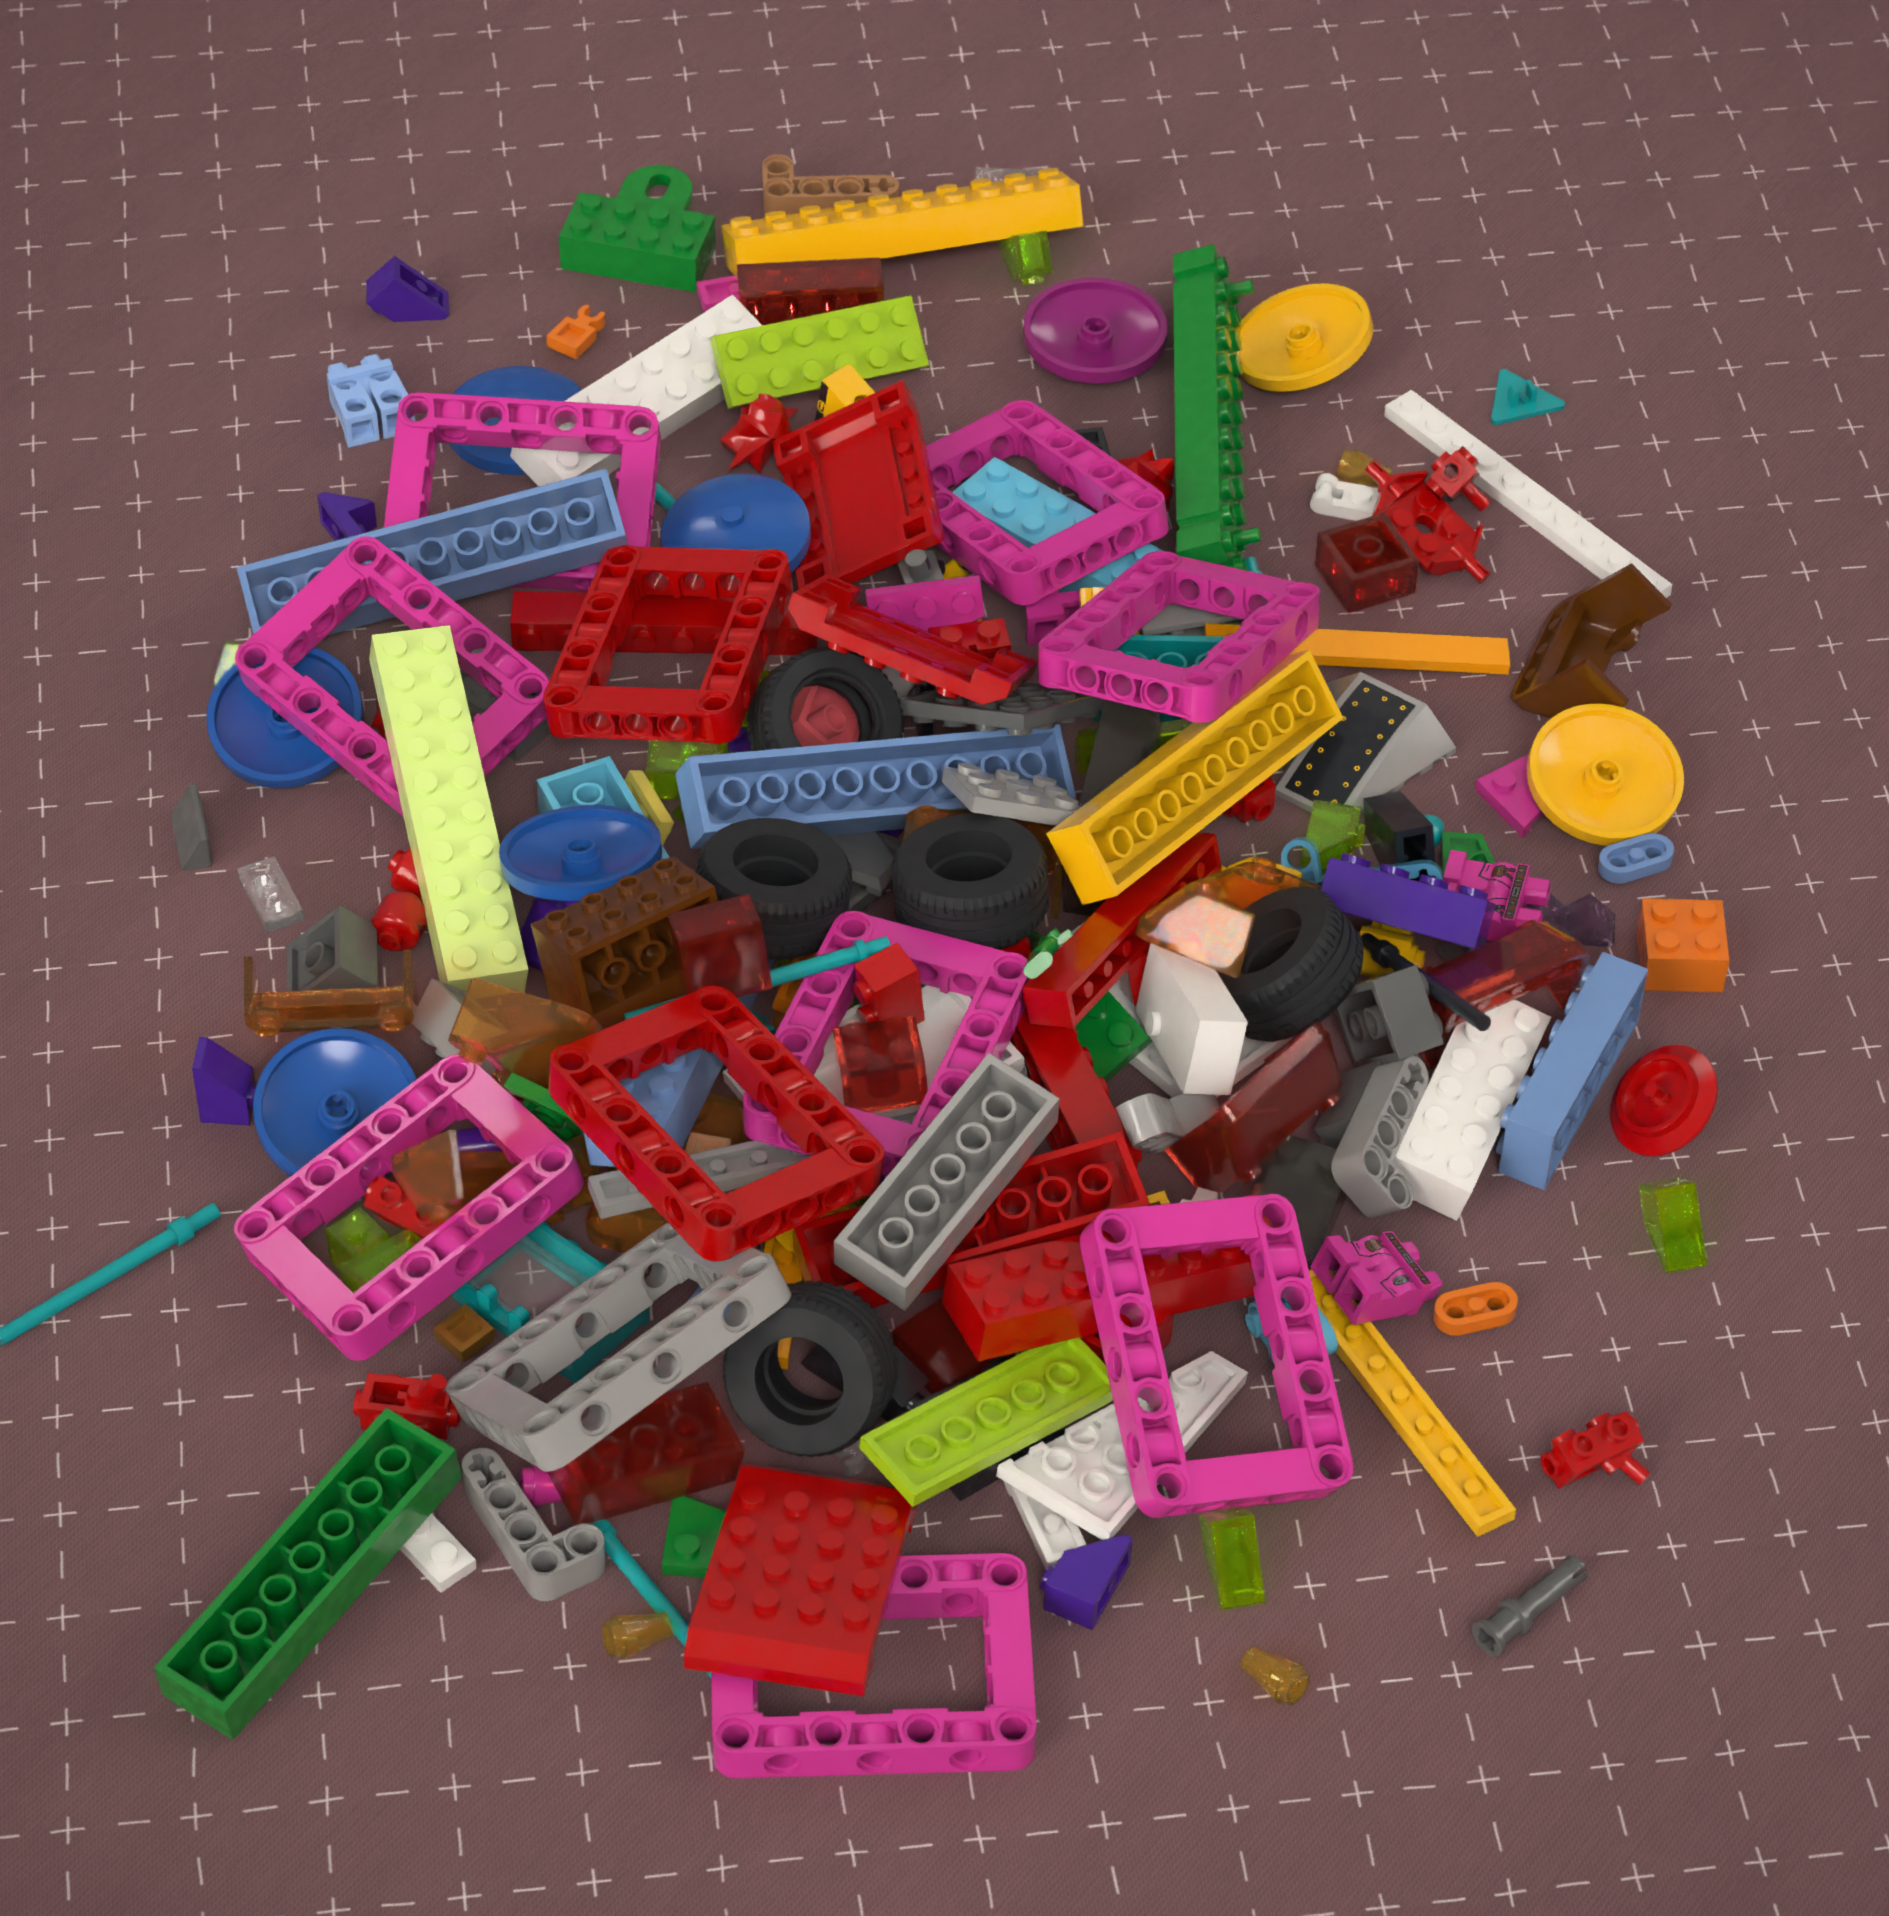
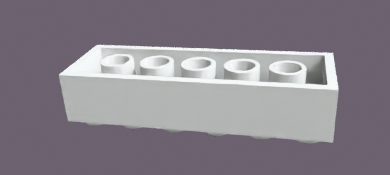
M1476 982L1467 1002L1489 1016L1491 1025L1486 1031H1479L1459 1017L1393 1160L1410 1181L1413 1188L1414 1201L1456 1221L1475 1187L1499 1134L1503 1113L1508 1104L1513 1103L1520 1083L1528 1070L1551 1019L1550 1016L1479 982Z

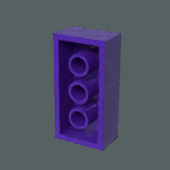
M1342 853L1341 860L1330 857L1321 892L1326 893L1343 913L1483 952L1496 904L1487 901L1488 893L1460 885L1459 892L1447 890L1448 882L1421 874L1419 882L1408 879L1410 872L1386 864H1381L1380 871L1370 868L1371 861L1346 853Z

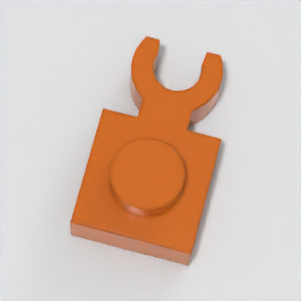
M587 304L579 308L576 319L566 316L546 336L547 347L577 360L597 340V332L605 327V312L601 311L597 316L590 317V306Z

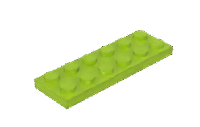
M911 295L714 335L710 338L728 409L749 405L750 402L758 399L759 393L771 395L779 399L820 390L823 379L847 364L852 366L864 381L929 366Z
M1080 1338L1026 1350L862 1435L859 1448L910 1505L914 1507L1113 1401L1106 1365Z

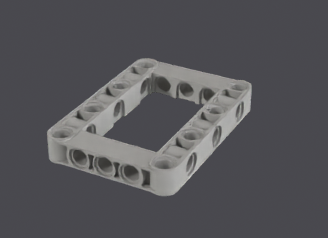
M666 1223L455 1374L447 1382L445 1390L467 1427L474 1429L540 1468L541 1471H554L573 1461L782 1308L791 1298L792 1292L770 1254L751 1247L734 1255L729 1260L721 1262L709 1261L699 1256L669 1223ZM652 1264L650 1275L644 1279L646 1269ZM689 1278L698 1282L699 1286L704 1289L546 1404L527 1393L540 1383H545L584 1354V1351L609 1333H614L650 1307L653 1301L678 1283L681 1284ZM731 1303L729 1313L723 1317L726 1306ZM584 1314L581 1325L575 1329L577 1318ZM661 1354L659 1364L653 1368L655 1358ZM514 1364L513 1373L509 1378L505 1379L507 1369ZM590 1406L587 1417L581 1421L583 1411Z

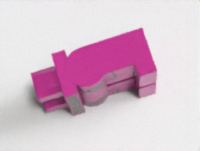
M1450 851L1443 875V880L1449 883L1447 890L1459 892L1460 885L1478 889L1488 893L1487 901L1496 904L1487 941L1503 940V944L1515 946L1518 935L1539 937L1543 920L1542 910L1526 908V905L1531 904L1544 907L1548 905L1551 892L1550 880L1531 877L1530 865L1518 863L1516 867L1506 862L1494 864L1468 860L1467 852Z
M1392 1231L1382 1232L1380 1238L1370 1235L1353 1242H1345L1341 1235L1327 1236L1310 1267L1329 1293H1336L1333 1298L1353 1325L1398 1317L1404 1314L1406 1316L1417 1315L1423 1302L1435 1299L1442 1286V1280L1435 1271L1423 1272L1418 1265L1420 1260L1419 1250L1412 1241L1401 1243ZM1329 1270H1337L1335 1277L1330 1274ZM1351 1300H1360V1303L1356 1307Z

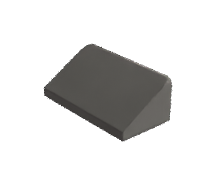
M189 784L171 814L181 869L183 871L211 867L212 864L209 837L198 786Z

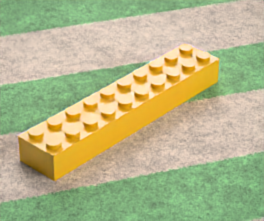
M1045 168L1039 170L1038 175L1025 177L1023 173H1013L1005 175L1003 181L991 182V179L986 178L970 181V186L957 188L956 184H944L937 186L936 191L923 193L921 189L907 190L902 192V197L889 198L888 195H874L868 197V202L857 204L853 200H842L835 202L832 208L820 209V206L816 205L805 206L799 209L800 213L786 215L785 211H773L766 213L765 218L751 220L749 216L736 217L730 220L731 224L721 225L726 267L739 281H746L1082 227L1083 218L1079 184L1062 171L1059 172L1058 168Z
M1310 649L1286 656L1219 718L1204 723L1193 722L1046 833L1082 905L1119 895L1343 719Z

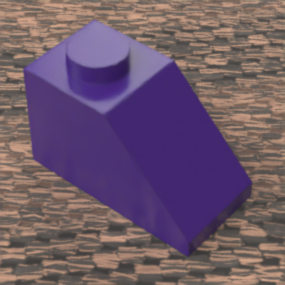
M396 256L392 257L366 280V304L374 312L384 315L393 322L445 320L449 316L448 292Z
M199 1037L192 1072L200 1122L250 1126L253 1114L254 1093L257 1086L255 1084L253 1067L208 1037Z
M1124 1534L1064 1551L1057 1565L1050 1564L1043 1575L1040 1589L1045 1591L1044 1610L1093 1630L1131 1564L1133 1538Z

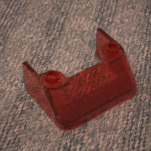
M1530 920L1518 927L1514 933L1434 968L1432 966H1425L1420 969L1483 1013L1544 986L1548 988L1561 1010L1566 1008L1572 992L1576 991L1590 956L1582 943L1576 938L1545 921L1536 922V920ZM1428 995L1432 1011L1441 1020L1443 1026L1441 1037L1444 1043L1443 1045L1420 1052L1431 1069L1437 1065L1442 1055L1451 1028L1465 1022V1020Z
M1318 1020L1264 1059L1267 1064L1205 1121L1164 1150L1197 1189L1200 1187L1220 1194L1239 1180L1243 1185L1248 1184L1263 1171L1259 1163L1318 1108L1325 1112L1342 1097L1337 1091L1343 1083L1329 1032Z

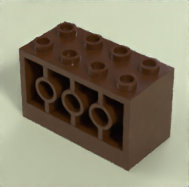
M674 856L655 862L652 867L640 873L625 876L619 879L616 884L600 892L587 894L582 897L581 901L564 909L551 911L543 919L531 924L552 1008L587 1036L625 1021L624 1013L678 998L735 970L715 886Z

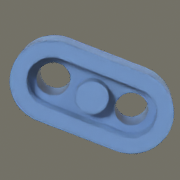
M1648 833L1608 845L1600 852L1598 872L1602 878L1616 884L1627 883L1663 872L1672 864L1674 845L1670 839L1657 833Z

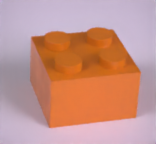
M1642 898L1636 934L1640 966L1648 969L1644 991L1723 992L1729 965L1723 901Z

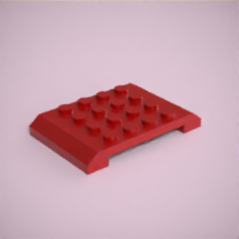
M903 380L772 441L776 466L783 474L785 484L793 489L805 503L810 518V546L799 564L800 567L795 569L798 589L825 574L852 584L904 560L906 555L912 550H925L945 539L919 412L911 392Z
M828 574L794 592L788 605V609L800 630L828 641L827 646L830 649L843 654H849L851 650L863 655V661L873 667L885 669L887 665L901 671L899 674L901 678L916 684L926 681L937 686L936 692L952 699H958L959 696H962L981 705L1005 699L1033 676L1038 661L1005 647L998 650L994 659L858 604L856 601L861 588Z
M747 1462L741 1465L688 1627L684 1651V1668L864 1697L874 1664V1648L907 1532L911 1533L919 1504L912 1507L892 1484Z

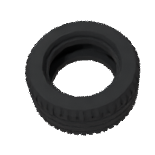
M822 646L816 649H808L773 669L760 682L757 687L758 689L755 690L754 697L750 703L751 707L748 709L749 716L747 717V723L749 724L747 732L749 733L748 740L751 742V751L802 747L794 734L791 720L794 699L802 687L822 686L836 691L845 698L857 716L860 732L858 742L903 738L904 726L902 723H904V717L902 716V707L899 705L901 704L900 698H897L898 693L896 690H893V684L891 681L889 682L888 676L885 673L882 674L880 668L865 663L863 655L860 656L858 653L851 651L849 654H843L830 649L828 646L825 648Z

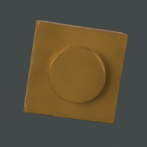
M467 1304L433 1327L434 1338L462 1363L495 1339L494 1327Z

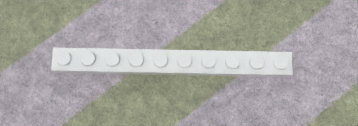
M1413 390L1385 405L1384 416L1438 457L1446 451L1452 455L1461 446H1464L1479 462L1475 468L1480 475L1472 483L1601 580L1632 563L1666 598L1671 595L1672 584Z

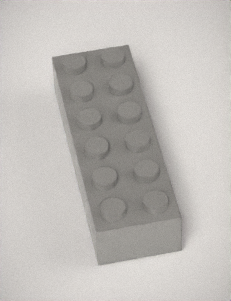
M988 1053L834 1240V1264L905 1311L1057 1124L1060 1098Z

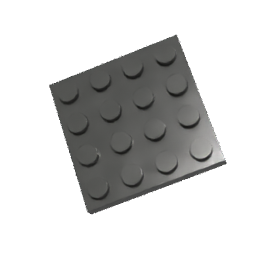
M1029 680L1007 698L984 705L959 696L958 699H952L936 692V689L900 698L901 704H899L903 710L902 715L912 716V721L915 723H932L937 719L944 720V726L964 727L968 724H976V730L997 731L999 728H1007L1009 735L1016 736L1030 735L1032 728L1052 729L1055 727V722L1074 723L1077 722V716L1097 717L1100 715V710L1115 707L1114 701L1063 689L1048 688L1042 686L1037 681Z

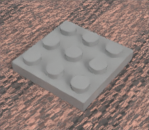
M959 763L958 768L944 766L941 782L974 813L1057 826L1081 808L1078 805L1079 801L1071 798L1067 794L1068 791L1060 788L1056 784L1057 781L1050 777L1034 775L1033 780L1019 778L1018 773L1004 769H997L995 774L981 772L982 768L967 763Z

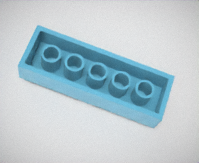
M996 457L952 492L1027 548L1096 514ZM1148 543L1064 586L1058 591L1061 593L1076 591L1079 588L1106 587L1144 555L1163 550Z

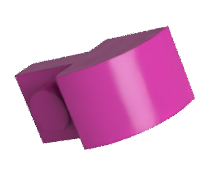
M1057 590L1034 604L1026 605L1025 640L1027 646L1037 645L1040 640L1080 608L1079 590L1061 593Z

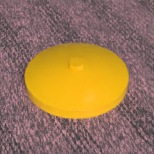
M1326 283L1302 285L1269 297L1254 307L1241 320V327H1237L1242 343V350L1237 351L1243 374L1240 376L1257 388L1268 391L1288 392L1314 387L1342 374L1363 355L1372 339L1373 320L1367 303L1358 293L1347 287Z
M1585 704L1558 713L1538 732L1527 760L1528 785L1539 809L1553 824L1567 834L1597 845L1608 846L1644 834L1659 832L1672 818L1683 793V766L1671 740L1649 719L1632 710L1615 705Z

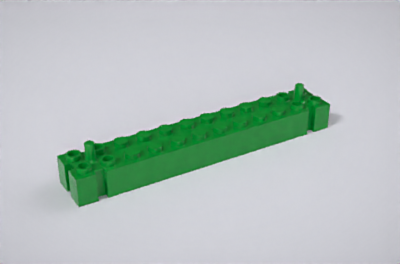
M1210 244L1173 254V274L1176 282L1173 283L1176 521L1179 526V531H1176V546L1178 556L1248 571L1242 551L1247 550V545L1260 542L1262 536L1258 527L1242 529V525H1245L1247 520L1241 500L1246 498V492L1240 474L1245 473L1244 460L1240 449H1243L1245 444L1239 424L1244 423L1242 408L1238 401L1243 399V390L1238 379V375H1242L1243 370L1239 355L1237 354V351L1242 350V343L1237 331V327H1241V318L1236 304L1241 302V296L1252 294L1255 290L1251 279L1230 283L1228 278L1230 277L1229 266L1225 256L1219 257L1215 245Z

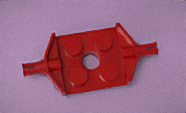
M1374 460L1366 467L1365 472L1380 485L1377 489L1379 496L1372 512V518L1428 573L1441 576L1456 570L1462 572L1466 569L1479 584L1490 576L1491 572L1476 559L1474 554L1483 525L1480 524L1474 531L1424 482L1428 475L1427 471L1399 473L1394 476L1393 474L1390 475L1377 460ZM1415 524L1426 525L1432 534L1420 532Z

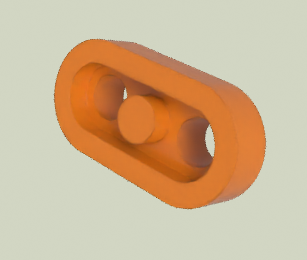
M1489 1282L1446 1292L1439 1296L1435 1302L1433 1320L1440 1331L1453 1336L1504 1326L1515 1318L1518 1297L1510 1286L1500 1282Z

